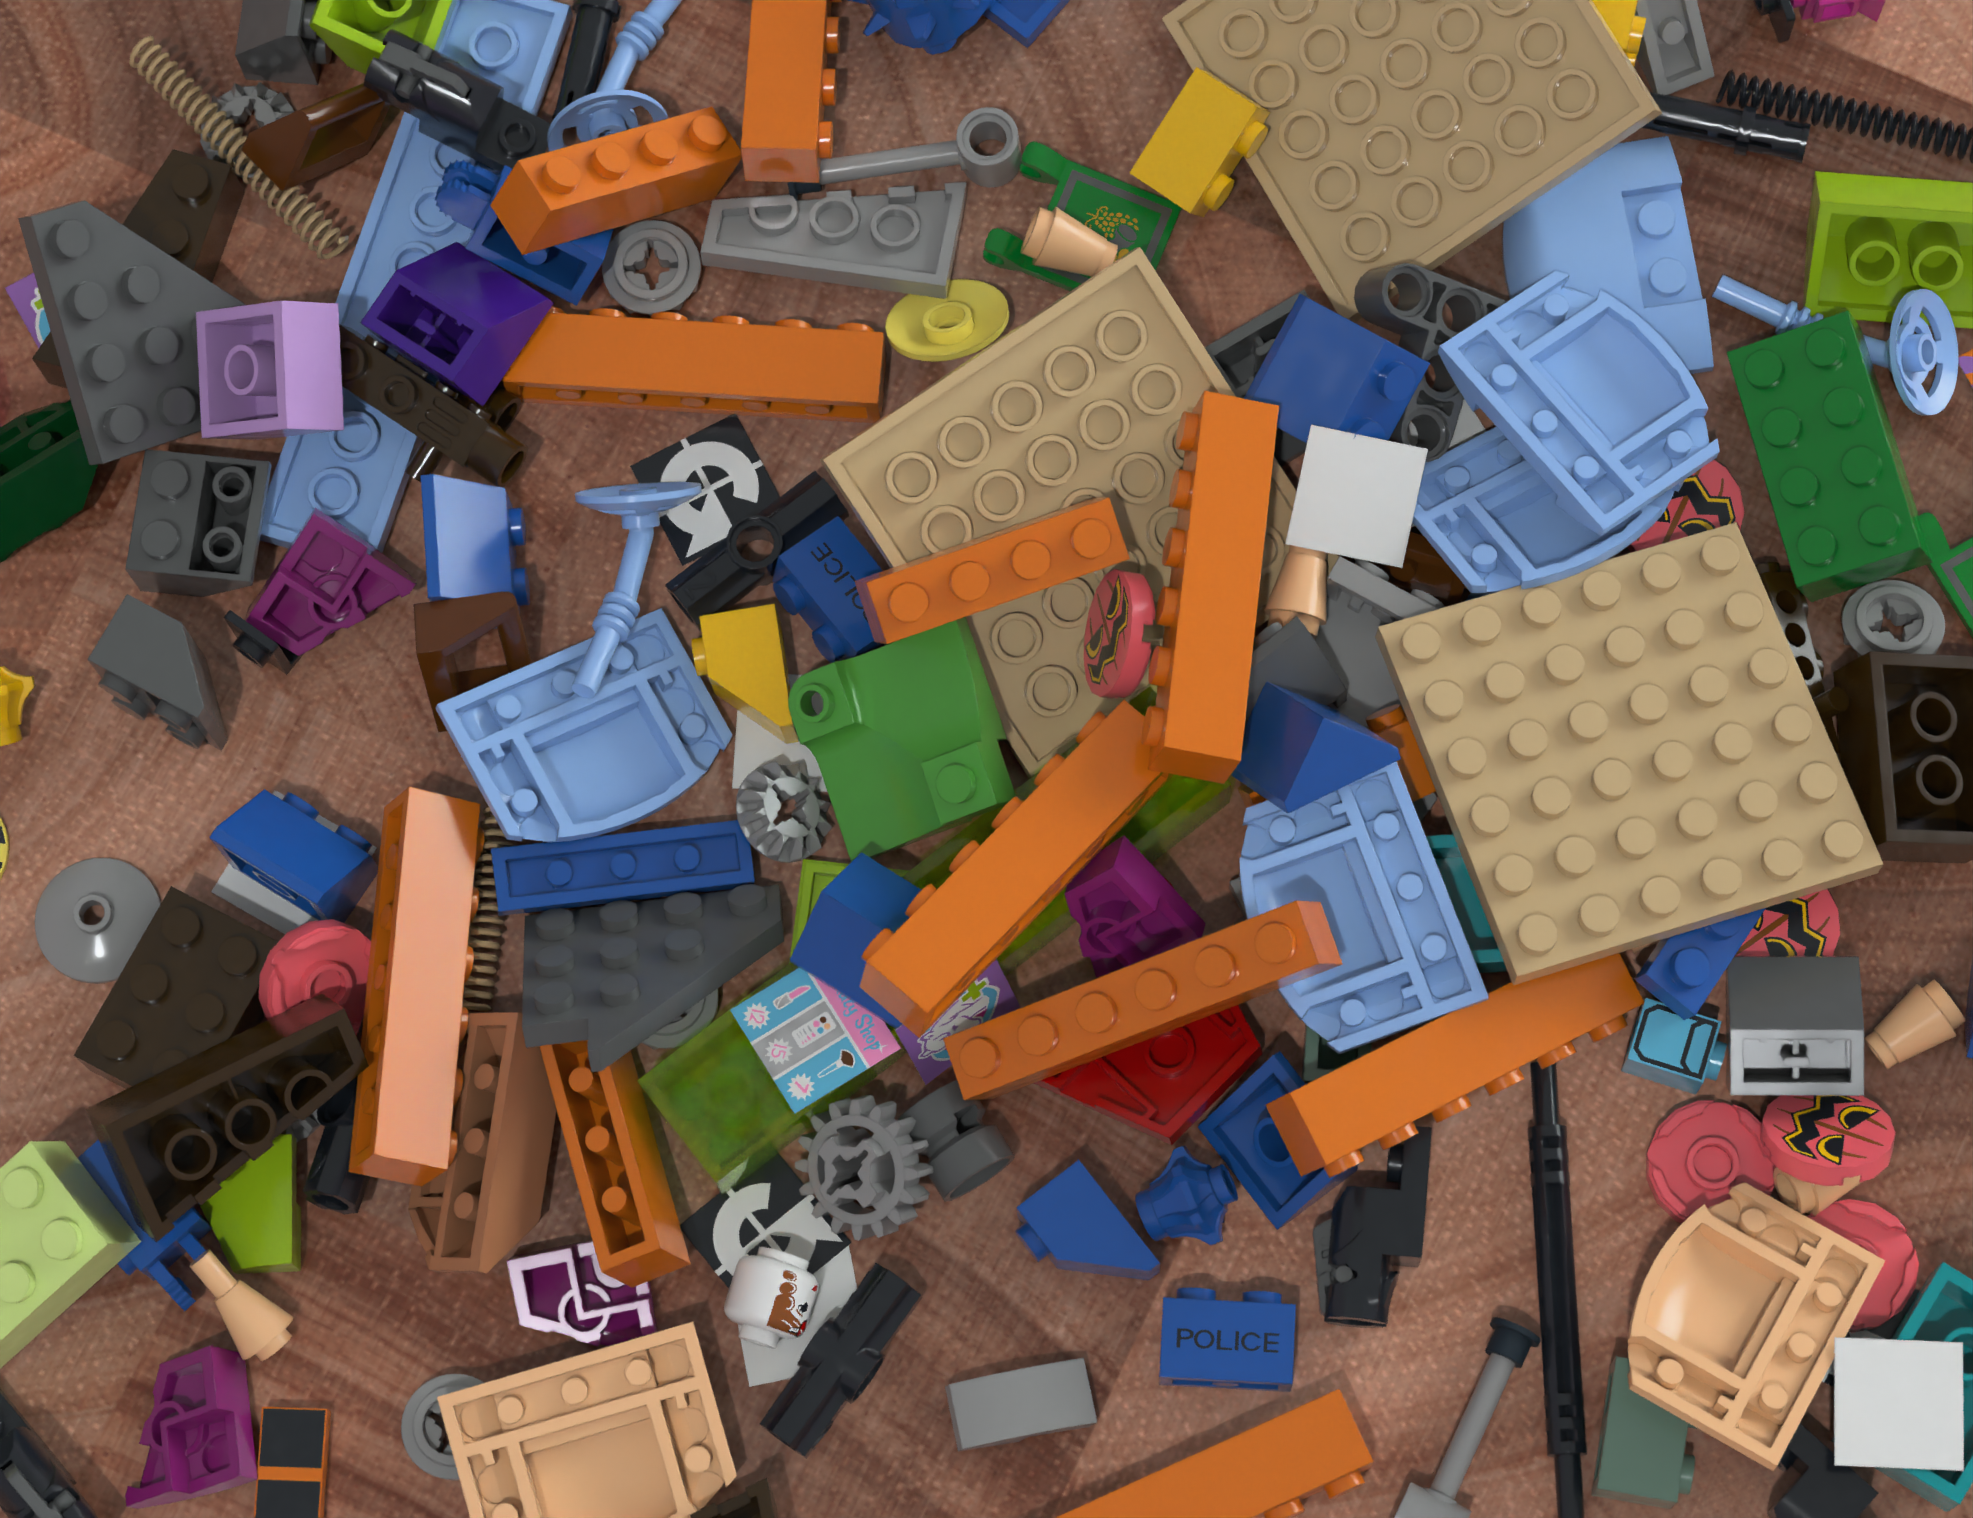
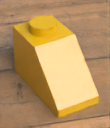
M775 604L699 616L702 637L691 639L697 676L708 675L714 693L784 743L799 742L788 707L791 687L781 621Z

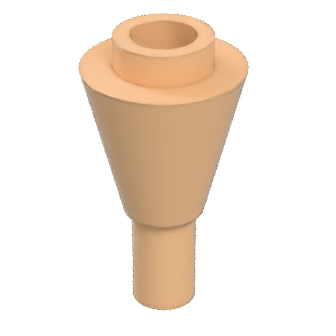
M210 1249L198 1256L189 1265L216 1297L214 1302L242 1360L256 1355L261 1361H264L290 1340L292 1335L286 1328L294 1317L242 1280H236Z

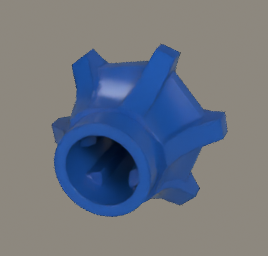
M1186 1146L1174 1149L1169 1163L1162 1174L1150 1183L1149 1188L1135 1195L1141 1221L1154 1241H1159L1169 1236L1170 1238L1190 1237L1199 1239L1209 1245L1223 1242L1222 1223L1225 1222L1224 1216L1228 1210V1204L1238 1200L1237 1189L1228 1169L1223 1164L1212 1168L1211 1165L1202 1163L1188 1151Z

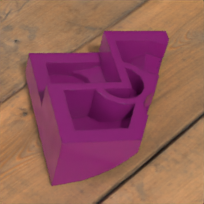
M315 508L249 607L245 621L271 640L300 656L323 643L326 636L340 628H349L364 620L367 613L399 595L403 598L410 594L417 580L365 540Z
M1125 835L1101 850L1067 885L1064 893L1071 917L1077 920L1081 927L1078 941L1083 957H1090L1096 978L1202 937L1206 925L1201 917Z
M592 1240L519 1254L507 1260L519 1325L547 1333L553 1331L574 1337L577 1341L595 1346L600 1344L611 1346L658 1332L650 1281L632 1288L602 1273Z
M210 1345L161 1363L153 1389L154 1408L150 1417L144 1423L139 1444L150 1446L140 1488L127 1487L125 1495L126 1507L140 1509L179 1502L258 1480L246 1362L242 1360L239 1352Z

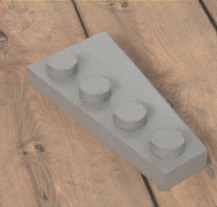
M967 182L945 183V190L914 192V186L888 187V194L855 197L851 196V190L826 192V197L822 199L796 201L794 196H790V194L712 200L701 247L702 265L946 299L967 197Z

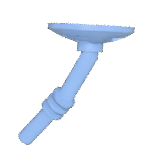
M652 0L643 12L636 11L632 15L631 21L625 24L623 31H620L615 38L618 46L596 92L570 103L552 121L547 134L549 151L567 147L562 139L563 130L576 126L579 140L585 142L641 126L638 125L636 113L632 109L640 105L651 114L653 122L668 119L665 109L655 99L640 92L624 90L637 60H645L649 51L657 44L656 41L662 38L664 35L662 26L682 0Z
M1722 274L1712 294L1713 298L1776 327V335L1823 319L1824 316L1817 313L1812 317L1810 316L1811 309L1804 307L1799 311L1797 310L1798 303L1793 300L1786 305ZM1928 289L1912 290L1904 295L1896 307L1891 323L1890 338L1887 342L1864 335L1872 364L1889 369L1893 375L1898 393L1905 405L1918 415L1929 416L1940 413L1947 406L1953 395L1958 375V342L1953 320L1943 300L1936 293ZM1921 311L1924 313V315L1926 316L1931 325L1935 340L1932 337V333L1927 323L1921 317H1919ZM1936 364L1934 381L1928 394H1926L1921 383Z
M656 482L593 488L575 493V502L603 513L621 516L622 528L629 529L614 590L604 596L603 604L598 610V616L595 617L592 624L595 634L571 685L572 691L580 697L588 699L595 697L618 643L628 639L630 629L633 627L635 618L640 612L637 598L654 537V527L660 526L659 513L688 502L702 492L700 483Z

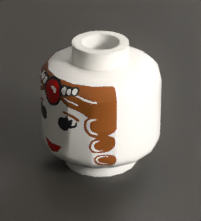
M759 1247L757 1256H744L738 1261L724 1304L726 1316L732 1322L741 1325L738 1338L760 1346L776 1349L779 1337L795 1339L804 1334L818 1291L816 1278L807 1272L809 1261L767 1247Z

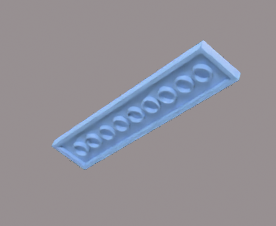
M452 0L434 50L457 61L472 72L504 88L503 100L537 116L573 16L570 5L552 0ZM404 112L335 302L338 303L339 324L354 329L364 337L370 334L379 339L360 322L396 270L455 242L466 247L471 229L452 220L450 215L445 216V213L439 212L440 208L436 206V193L438 187L442 186V177L445 168L449 167L450 162L454 163L456 160L463 161L464 159L467 163L471 162L472 166L478 165L497 176L500 174V172L419 132V119ZM390 347L387 350L394 357H397L399 354ZM431 373L426 377L435 384L437 380L443 382ZM342 387L344 430L287 436L267 491L260 540L289 548L313 510L317 508L382 553L410 476L405 472V469L420 447L422 439Z

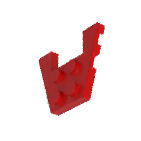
M1164 878L1173 887V885L1166 878ZM1236 1005L1040 1080L1034 1084L1173 1145L1263 1053L1242 1011Z

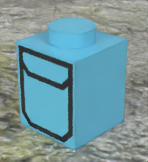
M1645 998L1636 1019L1621 1071L1696 1095L1705 1078L1716 1081L1727 1048V1043L1716 1040L1722 1021L1700 1014L1683 1020L1664 1003Z

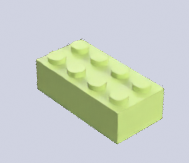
M30 1141L0 1168V1369L141 1243L140 1239L65 1141Z

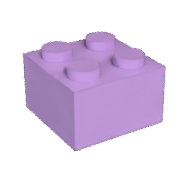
M281 300L196 312L202 438L260 440L344 430L338 303Z

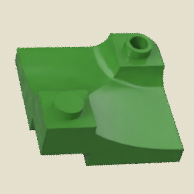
M966 617L892 642L865 654L833 662L799 677L790 690L788 707L799 742L805 745L816 758L851 862L861 852L872 859L968 823L974 817L1005 806L1012 798L1016 797L998 742L1007 739ZM816 692L823 699V709L819 714L815 712L812 706V696Z

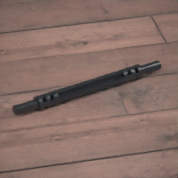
M1534 1062L1530 1064L1534 1126L1527 1128L1530 1149L1529 1164L1531 1165L1530 1181L1533 1198L1547 1456L1554 1457L1558 1518H1584L1581 1456L1587 1455V1443L1585 1441L1586 1427L1583 1410L1584 1395L1582 1394L1569 1187L1570 1173L1568 1171L1567 1126L1560 1125L1556 1063L1541 1069L1539 1063Z

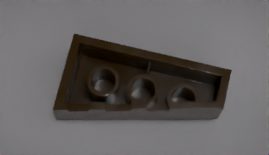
M173 149L122 225L213 283L245 192L232 165ZM50 331L32 359L49 384L67 388Z
M321 993L85 1110L136 1224L157 1243L175 1228L173 1222L196 1203L202 1205L222 1189L220 1183L249 1159L257 1160L274 1146L271 1141L296 1120H305L369 1067L345 1008Z

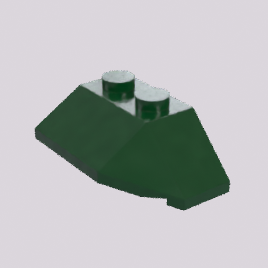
M71 399L66 403H52L23 413L0 427V563L10 557L16 549L44 532L59 528L69 517L84 508L98 464L89 465Z

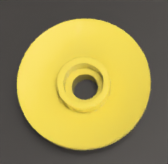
M951 279L946 299L907 294L899 300L887 316L885 330L890 345L897 352L908 358L930 362L954 360L978 352L995 341L1007 326L1009 308L1005 296L994 286L971 279Z

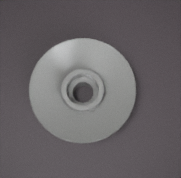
M111 858L83 860L62 870L43 891L35 914L36 938L46 959L65 976L85 983L100 984L113 982L120 976L161 905V901L156 889L148 878L132 865ZM94 905L102 906L104 908L103 919L96 925H86L84 923L85 911Z

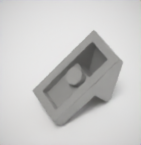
M1638 0L1635 15L1645 17L1646 22L1636 58L1653 93L1669 95L1714 77L1715 74L1697 0Z

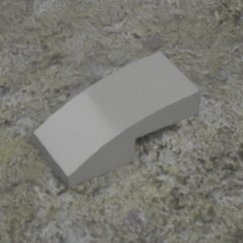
M1084 1358L992 1374L945 1386L958 1452L1015 1443L1031 1436L1087 1428L1097 1423Z

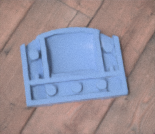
M1668 136L1618 143L1505 220L1502 233L1503 267L1509 299L1514 298L1555 270L1569 275L1564 287L1589 294L1596 299L1599 291H1604L1647 322L1678 355L1690 374L1713 370L1712 343L1706 298H1702L1681 193L1682 178Z
M1555 270L1441 344L1438 354L1472 411L1474 412L1480 408L1558 495L1555 504L1586 528L1602 536L1716 459L1720 452L1718 439L1709 443L1707 424L1704 419L1708 406L1692 375L1668 343L1634 311L1604 291L1600 290L1596 299L1589 294L1564 287L1569 275Z
M1494 427L1444 453L1439 459L1425 463L1412 523L1471 593L1499 592L1521 585L1522 590L1571 577L1617 555L1636 541L1662 516L1674 491L1679 492L1684 480L1600 536L1573 519L1555 504L1558 495L1497 427Z
M662 608L635 619L628 639L618 643L593 698L580 697L571 689V685L593 639L592 637L437 704L436 711L507 840L573 841L598 836L634 824L660 811L685 794L704 777L719 750L721 749L724 752L733 735L700 676H697L693 663Z
M1397 762L1288 814L1268 800L1246 808L1243 825L1248 826L1239 859L1242 900L1247 919L1296 900L1321 902L1338 949L1342 965L1277 989L1297 1017L1309 1028L1329 1041L1327 1045L1341 1054L1489 999Z

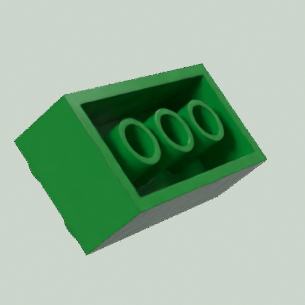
M1847 310L1727 352L1797 589L1810 602H1814L1933 563L1861 327Z

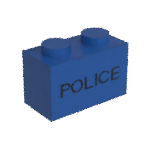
M839 516L778 556L772 580L774 583V593L787 612L792 615L799 613L812 629L813 641L825 659L831 663L842 661L887 645L874 641L854 582L883 570Z
M1205 1288L1177 1289L1176 1298L1163 1297L1159 1385L1291 1392L1293 1384L1296 1304H1282V1294L1267 1291L1243 1292L1242 1301L1216 1300V1291Z

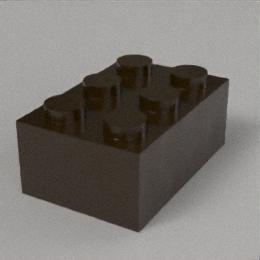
M1870 651L1834 671V687L1842 688L1849 697L1848 709L1837 715L1841 766L1882 861L1965 864L1973 860V657Z
M171 886L73 1056L90 1071L128 1089L260 1024L265 1014L259 1001V975L269 951L278 941Z

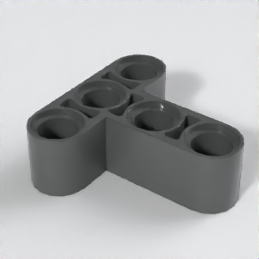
M1403 263L1368 271L1360 277L1355 287L1354 301L1356 309L1362 318L1371 324L1401 335L1398 346L1429 362L1435 372V384L1432 388L1427 384L1425 375L1423 376L1388 441L1410 445L1407 438V427L1411 421L1418 433L1416 447L1428 449L1426 462L1439 459L1446 453L1452 441L1464 400L1438 354L1439 346L1507 301L1415 264ZM1390 281L1395 284L1399 293V302L1396 308L1388 297ZM1445 303L1451 309L1453 316L1450 329L1446 326L1442 317V309Z

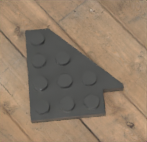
M85 200L68 203L18 218L89 465L104 464L201 431L196 312L244 306L246 304Z
M747 884L729 891L704 894L683 892L664 899L640 902L619 900L610 902L605 906L576 910L554 908L546 910L541 914L525 916L522 1030L526 1048L588 1040L591 1072L604 1070L784 942L783 909L779 884L769 886Z

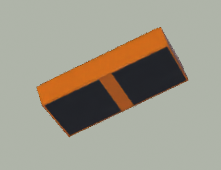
M262 1407L254 1518H324L330 1410Z

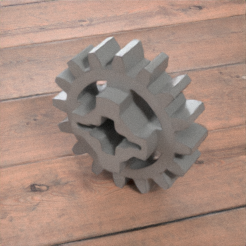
M865 1095L852 1100L847 1098L829 1104V1111L815 1114L810 1118L812 1126L816 1131L799 1137L798 1142L809 1151V1156L806 1159L796 1161L795 1169L807 1172L810 1180L799 1189L800 1194H815L818 1203L815 1205L812 1215L815 1218L831 1214L833 1216L831 1232L835 1234L852 1229L854 1240H863L875 1235L879 1238L899 1231L898 1225L913 1221L918 1216L912 1204L928 1200L930 1193L918 1184L920 1177L933 1173V1166L920 1163L918 1153L923 1152L929 1146L928 1141L912 1140L909 1133L914 1128L916 1120L913 1117H908L896 1121L894 1119L896 1103L893 1101L876 1105L873 1095ZM852 1126H861L864 1128L855 1130ZM865 1128L871 1130L872 1132H874V1134L870 1136V1134L865 1130ZM856 1199L861 1204V1206L857 1205L853 1201ZM873 1206L875 1209H868L865 1207Z

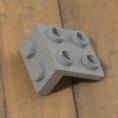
M1340 556L1327 577V621L1325 625L1319 626L1318 636L1314 640L1347 689L1346 702L1338 708L1333 703L1328 707L1340 711L1367 728L1366 717L1388 706L1401 704L1375 638L1378 627L1444 608L1445 606L1438 599L1424 591L1413 589L1411 593H1408L1389 583V576L1382 569L1368 561L1357 559L1355 563H1352Z

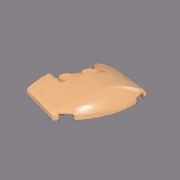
M1743 1182L1732 1187L1728 1194L1732 1199L1725 1200L1709 1208L1704 1204L1693 1212L1677 1228L1654 1260L1640 1288L1630 1321L1627 1341L1630 1365L1628 1383L1629 1390L1774 1471L1834 1359V1337L1845 1338L1885 1260Z
M694 1322L437 1397L470 1518H691L690 1514L706 1506L724 1483L727 1488L737 1476Z

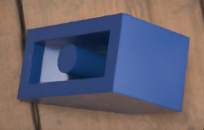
M1077 1160L1016 1207L1018 1219L1023 1225L1016 1229L1015 1233L1037 1262L1048 1256L1057 1269L1148 1281L1160 1273V1262L1080 1160Z

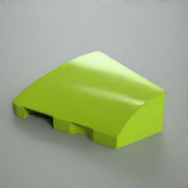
M293 1134L278 1135L271 1141L274 1146L257 1160L249 1159L220 1183L222 1189L200 1205L233 1272L236 1274L301 1271V1207L297 1204V1138Z

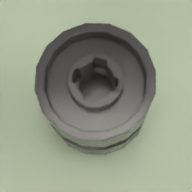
M957 1080L927 1095L898 1118V1120L913 1117L916 1123L909 1133L912 1140L928 1141L929 1146L923 1152L918 1153V1155H927L929 1158L927 1164L933 1166V1173L929 1174L928 1177L944 1202L952 1201L976 1189L1001 1172L1015 1158V1154L997 1126L984 1125L981 1120L985 1113V1108L981 1101L964 1100Z

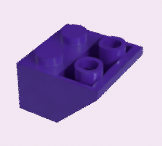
M455 242L396 270L360 323L391 349L483 407L554 303L491 262L465 249V246Z

